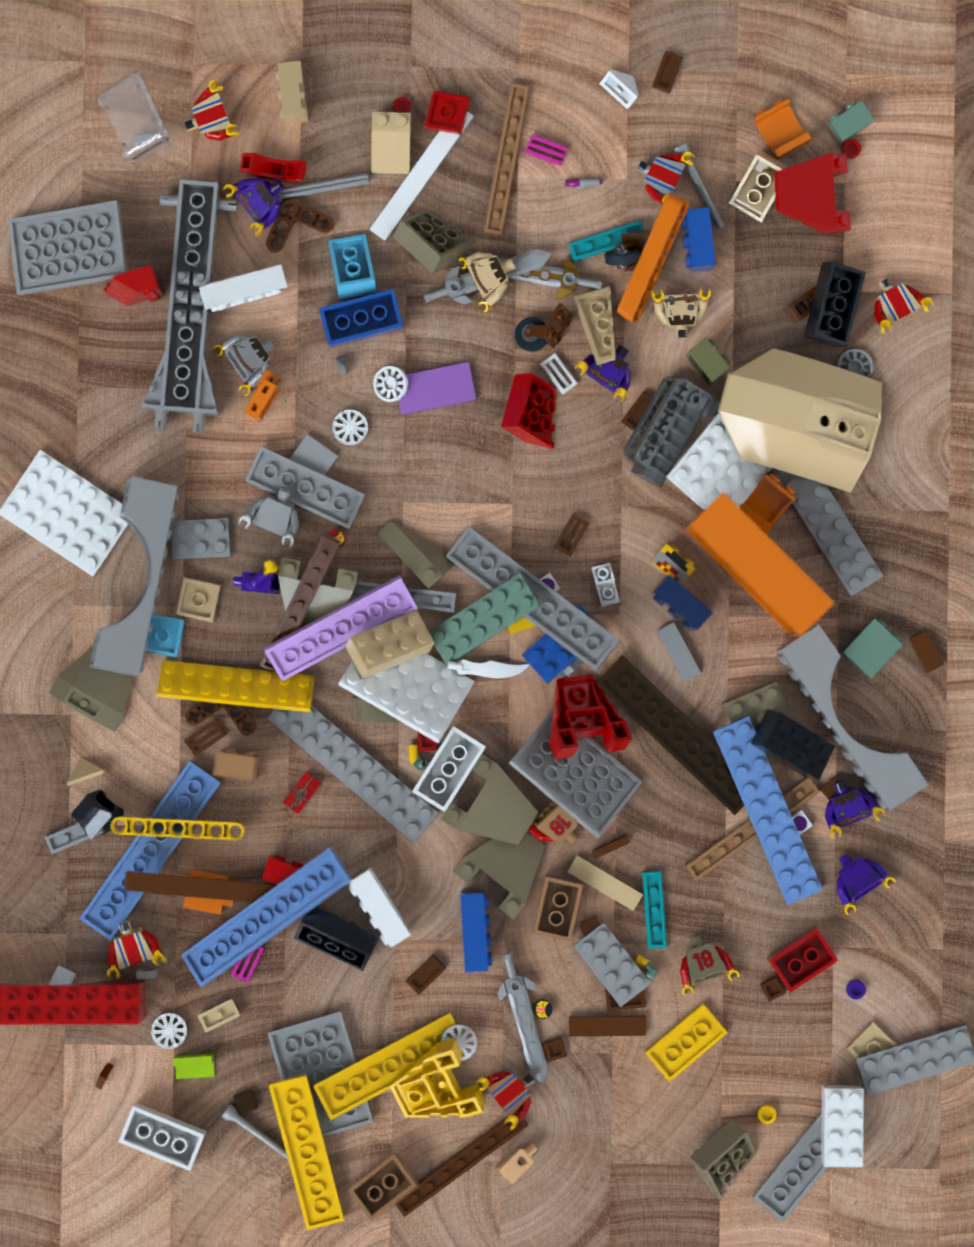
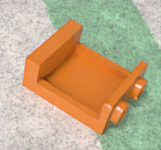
M768 472L757 484L758 486L746 501L739 506L765 534L769 532L775 522L797 498L795 495L796 491L789 485L785 487L780 483L781 479L776 474H769Z

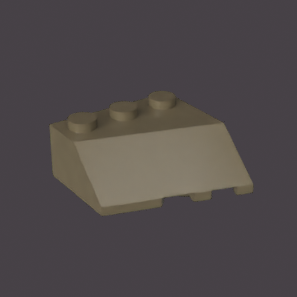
M427 210L402 219L393 236L401 246L408 250L431 273L438 272L457 263L477 241L472 237L467 239L462 236V231L457 228L453 230L447 227L445 221Z
M731 1119L714 1136L710 1137L703 1146L697 1149L690 1156V1159L703 1182L717 1199L721 1200L724 1196L722 1194L727 1185L732 1186L735 1182L733 1180L734 1176L738 1171L744 1170L757 1152L748 1133Z

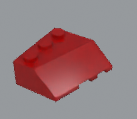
M151 265L114 275L110 279V283L103 289L105 294L126 306L148 300L149 302H156L160 300V297L164 296L159 275Z
M533 373L515 374L501 427L526 443L554 449L552 432H555V424H552V414L556 408V388Z

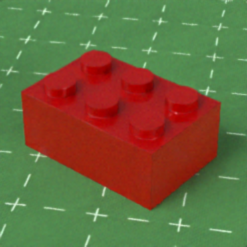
M815 926L767 957V960L790 993L838 962L831 948Z

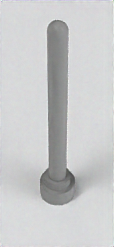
M685 143L673 151L674 153L684 154L689 152L690 148ZM684 162L706 207H709L710 215L716 227L722 229L724 224L694 165L689 166Z
M229 1104L223 1112L222 1118L226 1121H235L288 1160L283 1146L238 1115L236 1108Z

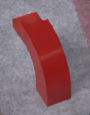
M243 153L239 172L266 180L275 181L278 179L284 183H298V181L304 180L307 162L302 160H278L256 153Z

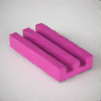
M531 135L525 154L561 167L567 147ZM536 141L562 151V153L534 144L533 142ZM531 147L546 152L548 154L557 156L560 159L556 160L548 156L539 154L537 152L531 151Z
M260 946L257 948L259 950L247 977L243 975L254 951L248 955L240 974L236 972L242 960L235 964L231 976L248 983L264 947Z

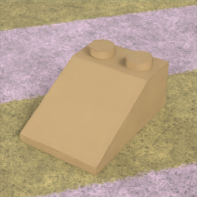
M372 112V174L409 175L411 113Z
M760 150L753 159L729 204L762 223L775 202L774 172L789 166Z

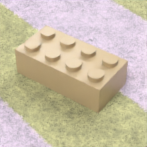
M416 610L350 636L345 647L362 679L429 653L435 642Z

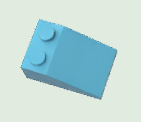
M366 234L328 240L339 300L377 293Z

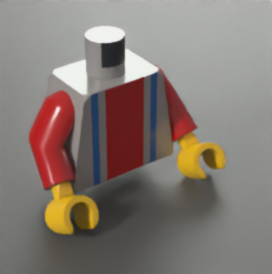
M685 152L684 154H662L659 157H655L652 165L641 160L637 171L647 175L644 185L652 200L661 204L664 203L666 197L674 192L685 167L683 163L685 162L689 166L693 165V162L688 161V159L695 157L694 154L691 152Z

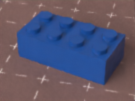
M394 289L319 308L329 348L404 329Z
M580 604L576 606V608L593 620ZM547 634L522 654L524 659L547 684L577 658Z
M484 890L461 892L465 973L488 971V966H492L491 952L487 953V947H491L490 933H486V928L490 927L489 914H485V908H488V895H484Z

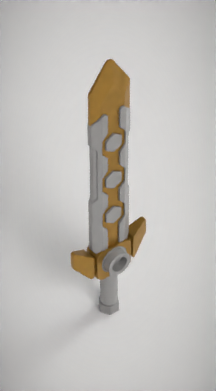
M498 258L500 262L505 261V260H508V259ZM562 259L565 270L543 266L509 278L533 282L534 284L562 287L555 295L560 298L573 293L577 285L600 290L602 280L580 278L577 268L570 260Z

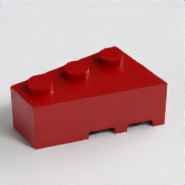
M275 854L274 857H269L261 879L279 885L301 869L304 864L295 860L292 863L285 861L286 857Z

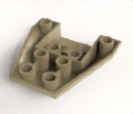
M91 647L58 676L49 693L74 710L115 732L125 716L133 676L89 668L93 649Z

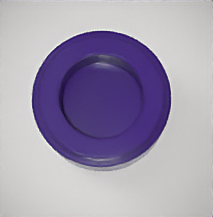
M851 980L846 985V993L852 999H860L865 995L866 987L860 980Z

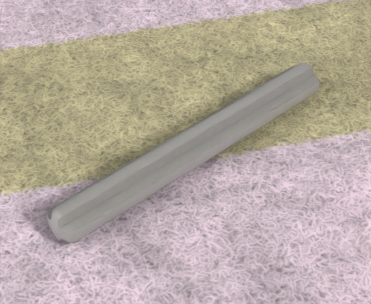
M367 173L286 187L277 194L283 200L368 184L369 178Z

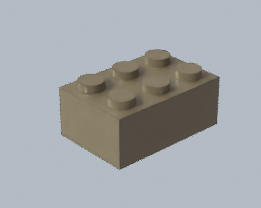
M777 682L770 683L722 703L729 723L748 715L755 732L766 710L778 711L792 718Z

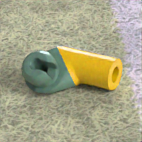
M409 744V762L419 770L426 769L428 761L418 754V744Z
M638 954L634 962L647 970L645 973L647 978L655 979V976L658 975V969L650 960Z

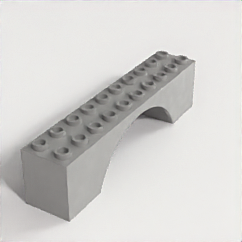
M133 476L127 480L120 518L132 527L142 543L147 561L146 582L137 604L124 618L111 626L96 630L89 668L133 677L143 673L145 662L142 661L144 654H147L149 646L146 639L151 634L153 626L150 623V619L156 612L154 599L159 596L160 586H158V580L162 578L164 567H161L168 553V548H165L167 540H170L172 529H169L171 521H174L176 513L173 510V506L178 502L179 498L177 486Z
M819 624L812 626L802 636L794 638L777 650L779 654L777 655L778 660L782 665H787L789 668L787 673L793 681L799 683L800 687L798 689L801 694L810 699L811 703L809 705L812 710L821 715V723L826 729L831 730L833 741L837 745L842 746L844 750L841 752L844 757L853 762L855 766L852 768L858 777L864 778L865 782L863 784L869 793H874L876 796L874 800L879 805V808L891 811L928 785L906 752L881 753L873 751L856 742L843 729L836 717L831 700L832 675L841 656Z

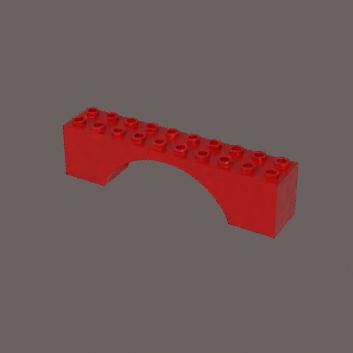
M105 980L59 985L0 983V1025L140 1024L145 1019V980Z

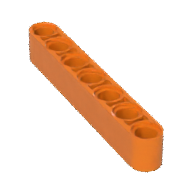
M673 193L666 197L618 306L617 315L633 323H636L641 317L688 210L689 201Z

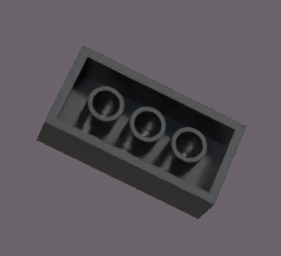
M834 261L822 262L804 337L835 347L848 346L866 274L865 271Z
M766 710L751 742V745L805 778L820 780L835 748L833 744L788 716L773 710Z
M317 905L303 916L294 939L364 971L379 936L373 931L358 927L356 923L348 922L339 915L329 913Z

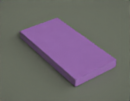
M469 362L407 374V392L399 400L401 415L476 400Z

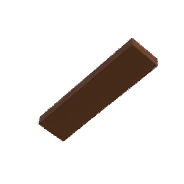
M569 1016V1036H646V1016Z

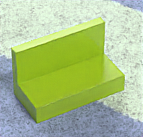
M214 1053L177 1055L173 1058V1066L176 1068V1079L215 1077Z

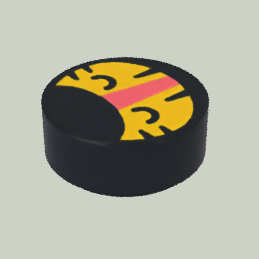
M540 999L535 1002L533 1011L536 1017L546 1019L552 1014V1005L548 1000Z

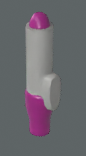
M577 178L565 180V187L570 186L575 189H584L586 186H599L603 181L599 178Z

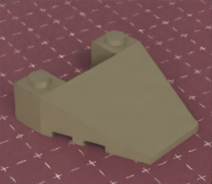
M289 554L282 556L278 574L285 612L300 583L303 557ZM340 565L336 585L321 582L299 629L348 603L357 585L358 568Z
M481 754L472 771L487 780L467 813L450 803L441 820L460 832L519 845L539 812L504 769Z
M528 831L519 845L489 839L466 854L455 867L453 873L468 884L479 869L485 872L509 891L498 908L514 920L526 905L545 845Z

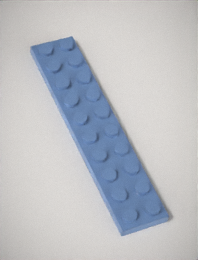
M747 715L713 730V734L786 904H792L823 890L766 755L763 751L751 745L756 732L749 716Z
M189 761L150 817L196 820L222 782L192 761ZM156 822L154 828L157 832H162L164 825L161 822ZM175 823L174 831L176 833H182V824ZM137 835L79 919L111 941L120 929L118 924L127 919L144 894V892L124 891L126 871L158 874L182 838Z
M328 848L181 954L199 986L204 987L350 883L352 879L334 849Z

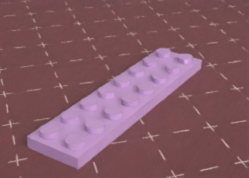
M399 575L264 647V651L279 677L284 681L344 649L350 636L409 614L418 608Z

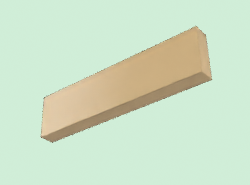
M576 855L567 871L634 911L643 896L642 893Z

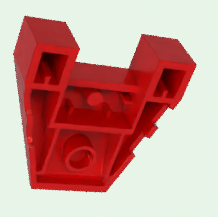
M829 153L774 172L776 211L794 220H800L804 225L812 226L820 233L838 234L850 231V211L835 210L834 177L848 173L847 154Z
M593 674L556 680L549 740L555 760L573 757L579 748L577 741L579 738L602 735L607 752L625 750L632 740L624 718H620L614 704L608 701L605 691L596 683L597 680Z

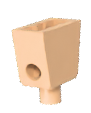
M531 1142L524 1149L516 1147L495 1168L509 1183L513 1184L534 1163L531 1157L539 1150ZM522 1156L523 1160L518 1164L517 1160Z

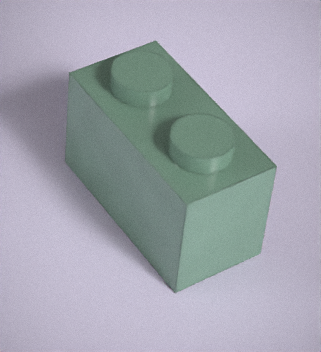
M862 101L851 103L846 107V112L843 114L838 112L830 118L831 122L828 127L840 145L865 129L875 120Z

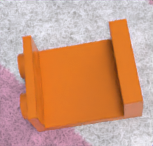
M783 99L778 100L773 104V108L769 110L764 108L757 112V116L754 119V123L769 150L777 160L809 143L811 140L809 133H804L790 108V99L785 101Z

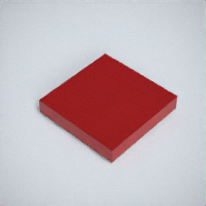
M433 91L424 124L425 129L462 135L471 98Z

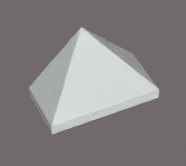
M610 70L600 82V85L626 109H629L639 96L633 75Z

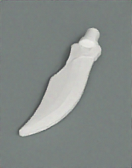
M462 659L458 662L448 661L447 669H454L460 675L473 674L489 678H508L520 674L530 664H507L492 660L478 663Z

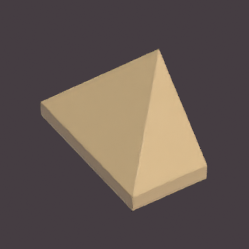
M81 758L69 777L67 786L107 773L106 769Z

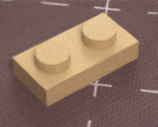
M233 998L197 1016L206 1033L241 1016Z

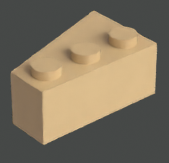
M301 61L278 63L275 76L276 81L280 82V88L277 89L278 99L282 101V107H280L281 119H284L286 124L308 122Z

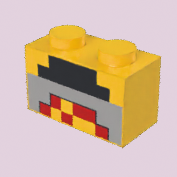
M665 544L650 562L666 576L670 575L682 585L695 570L693 567L694 562L687 556L685 558L678 554L680 550L673 544L670 546Z

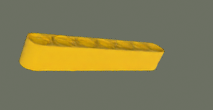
M120 816L111 822L112 831L119 835L239 840L246 832L245 826L241 822ZM118 820H122L125 823V829L122 831L116 827ZM137 821L144 823L145 828L141 832L135 828ZM156 822H161L164 825L162 832L155 830ZM175 823L182 824V833L174 831ZM195 824L202 826L201 834L194 833L193 826ZM214 825H219L222 828L220 835H215L212 832ZM233 826L240 827V836L232 834L231 829Z

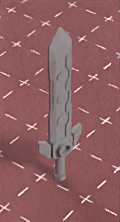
M534 249L512 257L511 260L516 269L505 273L507 278L543 267L550 258L551 253ZM460 266L452 268L446 277V287L423 295L426 303L449 294V297L454 301L465 305L472 301L464 294L474 292L478 288L470 272L458 278Z
M508 952L503 954L502 957L505 961L509 977L505 979V982H502L498 990V997L501 1001L508 992L529 1073L542 1083L544 1082L548 1066L534 1022L527 990L525 989L536 991V986L526 976L516 975L512 954Z

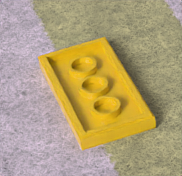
M702 1003L648 1048L645 1054L665 1078L671 1082L728 1032L705 1004Z

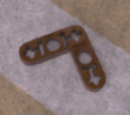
M286 200L282 204L277 220L274 222L266 239V246L273 253L280 252L295 221L324 234L330 233L333 230L334 222L326 214L294 200ZM293 204V208L295 209V211H291L288 216L289 218H292V220L289 221L287 218L281 217L282 214L284 216H286L287 209L285 207H290V205ZM305 212L313 214V219L310 222L302 219ZM317 215L320 216L318 219L322 222L328 220L330 227L322 229V225L316 222ZM285 221L288 224L287 230L279 231L277 229L278 223ZM276 232L284 236L283 239L280 236L278 238L279 247L275 246L272 248L270 241H275L277 237L273 233Z
M202 701L189 709L185 714L188 724L198 725L224 708L243 735H251L256 730L255 721L245 706L238 705L242 709V713L238 717L231 713V709L235 705L222 704L219 706V703H215V709L209 712L205 709L206 702ZM201 706L202 711L207 715L203 717V714H200L197 717V722L195 720L191 721L189 719L191 717L190 713L199 712L198 707ZM245 714L248 717L244 719L246 723H252L250 732L243 730L244 724L242 721L239 724L236 721Z

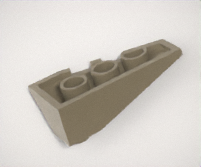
M392 520L377 533L428 589L455 566L453 562L445 557L447 552L443 548Z

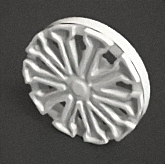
M395 366L381 368L374 377V391L383 401H399L407 392L408 379L406 374L399 367Z
M344 410L333 421V434L344 445H357L367 436L368 422L362 413L356 410ZM355 413L353 419L351 420L350 414ZM343 414H347V421L342 417ZM360 416L362 420L356 422L357 418ZM340 419L344 424L337 423V420ZM361 424H365L364 428L358 426ZM336 427H340V428H343V429H341V430H339V431H336L335 428H336ZM357 431L364 432L363 436H361ZM345 433L343 438L340 439L339 435ZM348 435L350 436V442H346ZM353 435L358 438L357 441H354Z
M171 1012L158 1016L151 1028L154 1042L164 1049H173L180 1046L185 1041L188 1032L185 1020L180 1015ZM166 1016H170L169 1023L166 1019ZM174 1018H177L178 1021L174 1024ZM160 1019L163 1020L164 1025L159 1022ZM183 1024V1028H177V1026ZM155 1026H158L161 1030H155ZM177 1032H183L184 1036L177 1034ZM155 1034H162L159 1038L155 1036ZM164 1037H166L164 1044L160 1043V1041ZM174 1037H176L177 1039H179L180 1042H179V1043H176ZM169 1038L172 1042L171 1046L168 1045Z
M456 1024L445 1030L441 1041L451 1039L447 1036L448 1033L453 1038H456L461 1050L465 1054L461 1061L470 1058L477 1048V1038L471 1028L466 1025ZM454 1028L458 1029L457 1035L453 1031ZM466 1029L464 1034L461 1035V1030ZM469 1033L472 1034V1037L466 1038ZM474 1041V1045H470L467 1043ZM465 1047L471 1049L472 1051L468 1053Z

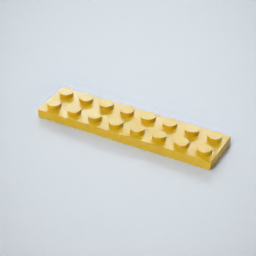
M162 660L157 697L310 712L315 675L295 674L282 681L278 673L271 671Z
M451 1013L443 1015L314 1084L313 1087L330 1120L389 1090L392 1082L434 1045L441 1042L442 1035L447 1028L456 1025ZM454 1028L453 1031L457 1035L458 1029ZM450 1033L447 1034L448 1037L453 1038Z
M307 1074L269 1083L271 1097L306 1229L310 1230L344 1221Z

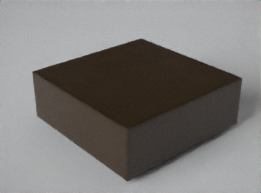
M252 1090L233 1096L239 1115L258 1108Z

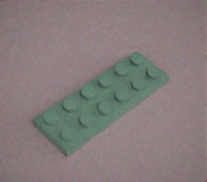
M519 573L430 630L429 633L435 642L434 646L447 666L448 661H456L542 605L523 573Z

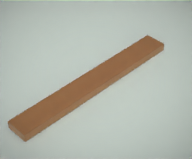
M511 82L483 231L485 234L501 237L503 235L530 89L528 85Z
M805 778L785 792L783 798L789 812L792 813L821 791L812 779ZM750 818L685 865L695 881H698L758 837Z

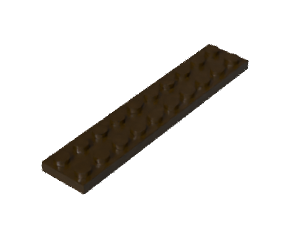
M621 655L596 683L732 814L736 815L743 808L744 804L720 748L635 666Z

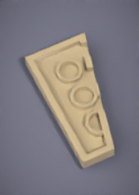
M610 286L574 296V303L596 364L600 365L614 361L615 344Z

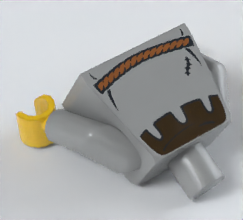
M236 335L223 342L222 346L215 345L213 350L215 351L220 348L221 352L216 356L223 357L226 355L244 382L248 381V384H244L239 388V391H241L243 387H247L248 393L244 395L247 396L251 394L252 387H256L265 370H268V361L270 360L268 352L272 351L274 347L270 340L260 343L257 337L250 338L248 336Z

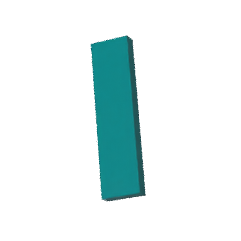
M641 220L570 242L568 247L573 262L615 249V245L622 242L621 233L642 232L644 229Z
M661 870L642 872L647 948H667Z

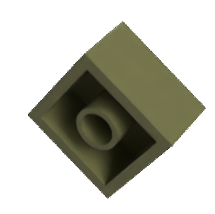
M704 338L688 351L685 357L710 386L729 370L730 366L728 364L730 361L724 354L720 355L716 350L718 347L712 339Z

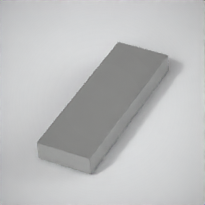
M674 622L657 631L684 682L701 673Z
M79 822L45 837L52 855L89 839ZM103 827L97 835L105 832Z

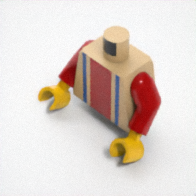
M212 80L209 83V87L201 93L195 101L194 107L191 108L194 118L184 122L188 132L199 128L202 137L222 141L231 136H238L239 132H233L234 127L238 125L230 124L221 98L216 93L217 91H222L223 86L216 87V83L219 80Z
M887 278L879 283L884 293L877 297L874 306V317L880 326L881 333L884 334V328L887 327L892 331V324L918 311L920 308L923 307V310L928 312L929 310L926 305L931 304L934 307V302L932 298L924 296L920 291L909 285L901 283L894 287L890 279Z
M129 920L118 924L121 933L115 935L108 951V967L110 969L107 975L110 980L113 972H117V978H120L117 967L120 970L151 959L159 966L157 962L159 957H161L163 962H166V957L161 954V948L155 936L141 927L132 929Z

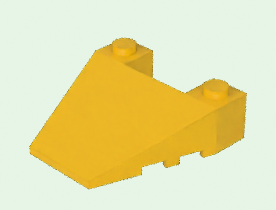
M456 1038L438 1042L390 1084V1089L405 1118H430V1115H441V1118H448V1115H459V1118H466L483 1113L486 1098L483 1092L479 1091V1084L461 1089L451 1068L460 1066L463 1055Z

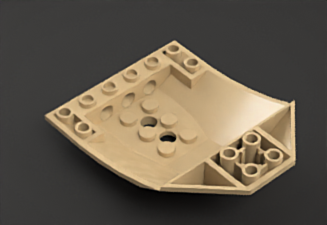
M772 348L728 374L718 413L740 459L851 493L871 457L881 422L882 382L814 359ZM824 415L829 420L828 425L825 427L820 424V419ZM840 422H843L845 425L843 432H840L838 429Z

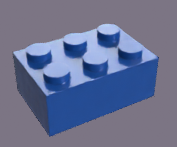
M709 207L688 209L681 224V230H685L683 248L687 249L685 267L689 268L690 273L712 271L715 266Z

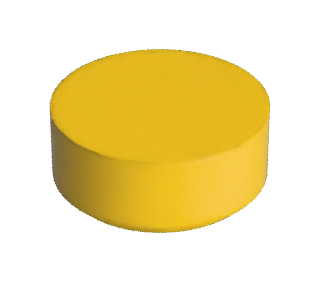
M763 1104L757 1110V1117L763 1124H771L776 1120L777 1112L772 1105Z

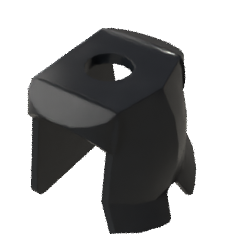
M99 789L88 793L74 809L71 816L75 821L79 822L88 838L93 839L102 827L105 832L101 833V835L111 831L112 820L123 816L124 810L109 800L104 791Z

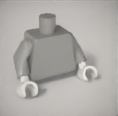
M280 488L277 496L270 494L268 497H261L251 504L245 516L239 519L238 525L241 521L245 520L248 523L245 526V529H247L250 525V520H252L251 523L282 536L283 546L285 541L290 540V548H292L299 520L297 511L294 509L295 505L287 501L291 492Z

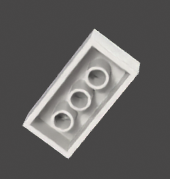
M277 265L199 287L205 310L212 309V312L228 308L229 305L233 307L282 293V289L287 287L282 266Z
M453 726L412 792L445 812L486 746Z
M371 867L352 878L349 889L354 897L358 895L361 900L359 905L365 913L368 912L371 918L369 920L375 929L379 928L381 931L380 938L385 945L389 944L392 948L409 937L412 933L411 929Z
M822 1085L821 1163L824 1167H863L864 1089L861 1086Z
M136 1102L130 1111L118 1142L190 1171L207 1131Z

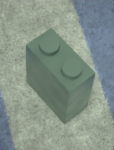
M871 619L841 651L868 678H872L903 645L899 642L901 638L894 632L890 633L886 629L887 625L881 619Z

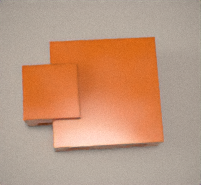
M267 369L265 370L256 385L258 387L244 410L246 415L261 423L280 391L277 388L281 380L280 377Z
M190 868L189 877L228 880V875ZM184 896L183 908L221 914L222 906H233V901Z

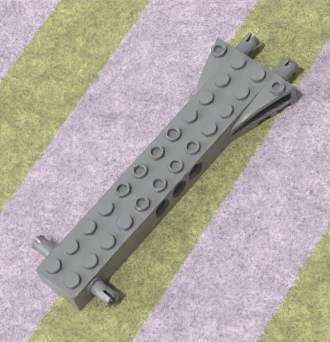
M180 179L178 195L160 194L161 206H177L165 353L141 408L156 412L154 426L156 430H166L167 413L177 412L194 415L192 432L198 433L199 426V432L204 433L205 416H220L206 363L210 309L205 310L199 287L212 283L218 212L220 210L237 212L238 200L221 199L218 182Z

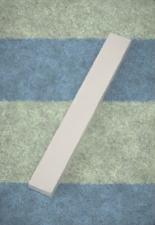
M467 112L462 133L474 118L469 112ZM438 132L374 222L370 231L384 241L388 239L461 135Z

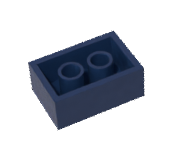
M667 575L652 592L654 595L652 599L660 606L666 605L669 608L667 612L674 618H681L683 620L681 624L689 631L698 630L713 613L670 575Z

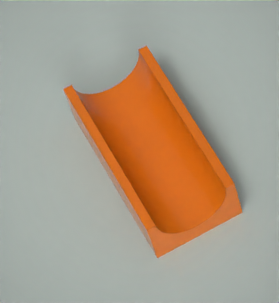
M724 492L684 529L792 637L802 636L834 604Z

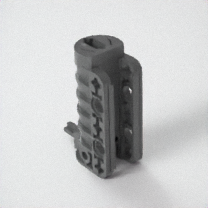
M673 376L665 377L624 447V456L635 463L631 472L661 488L667 479L666 475L676 463L700 418H706V416L715 417L718 413L720 402L686 379H678ZM673 380L670 388L668 389L669 386L667 385V382H671ZM663 396L664 398L661 404L658 406L657 400L659 397ZM654 414L652 420L650 421L648 416ZM645 430L643 436L639 439V432ZM630 448H635L634 455H631Z

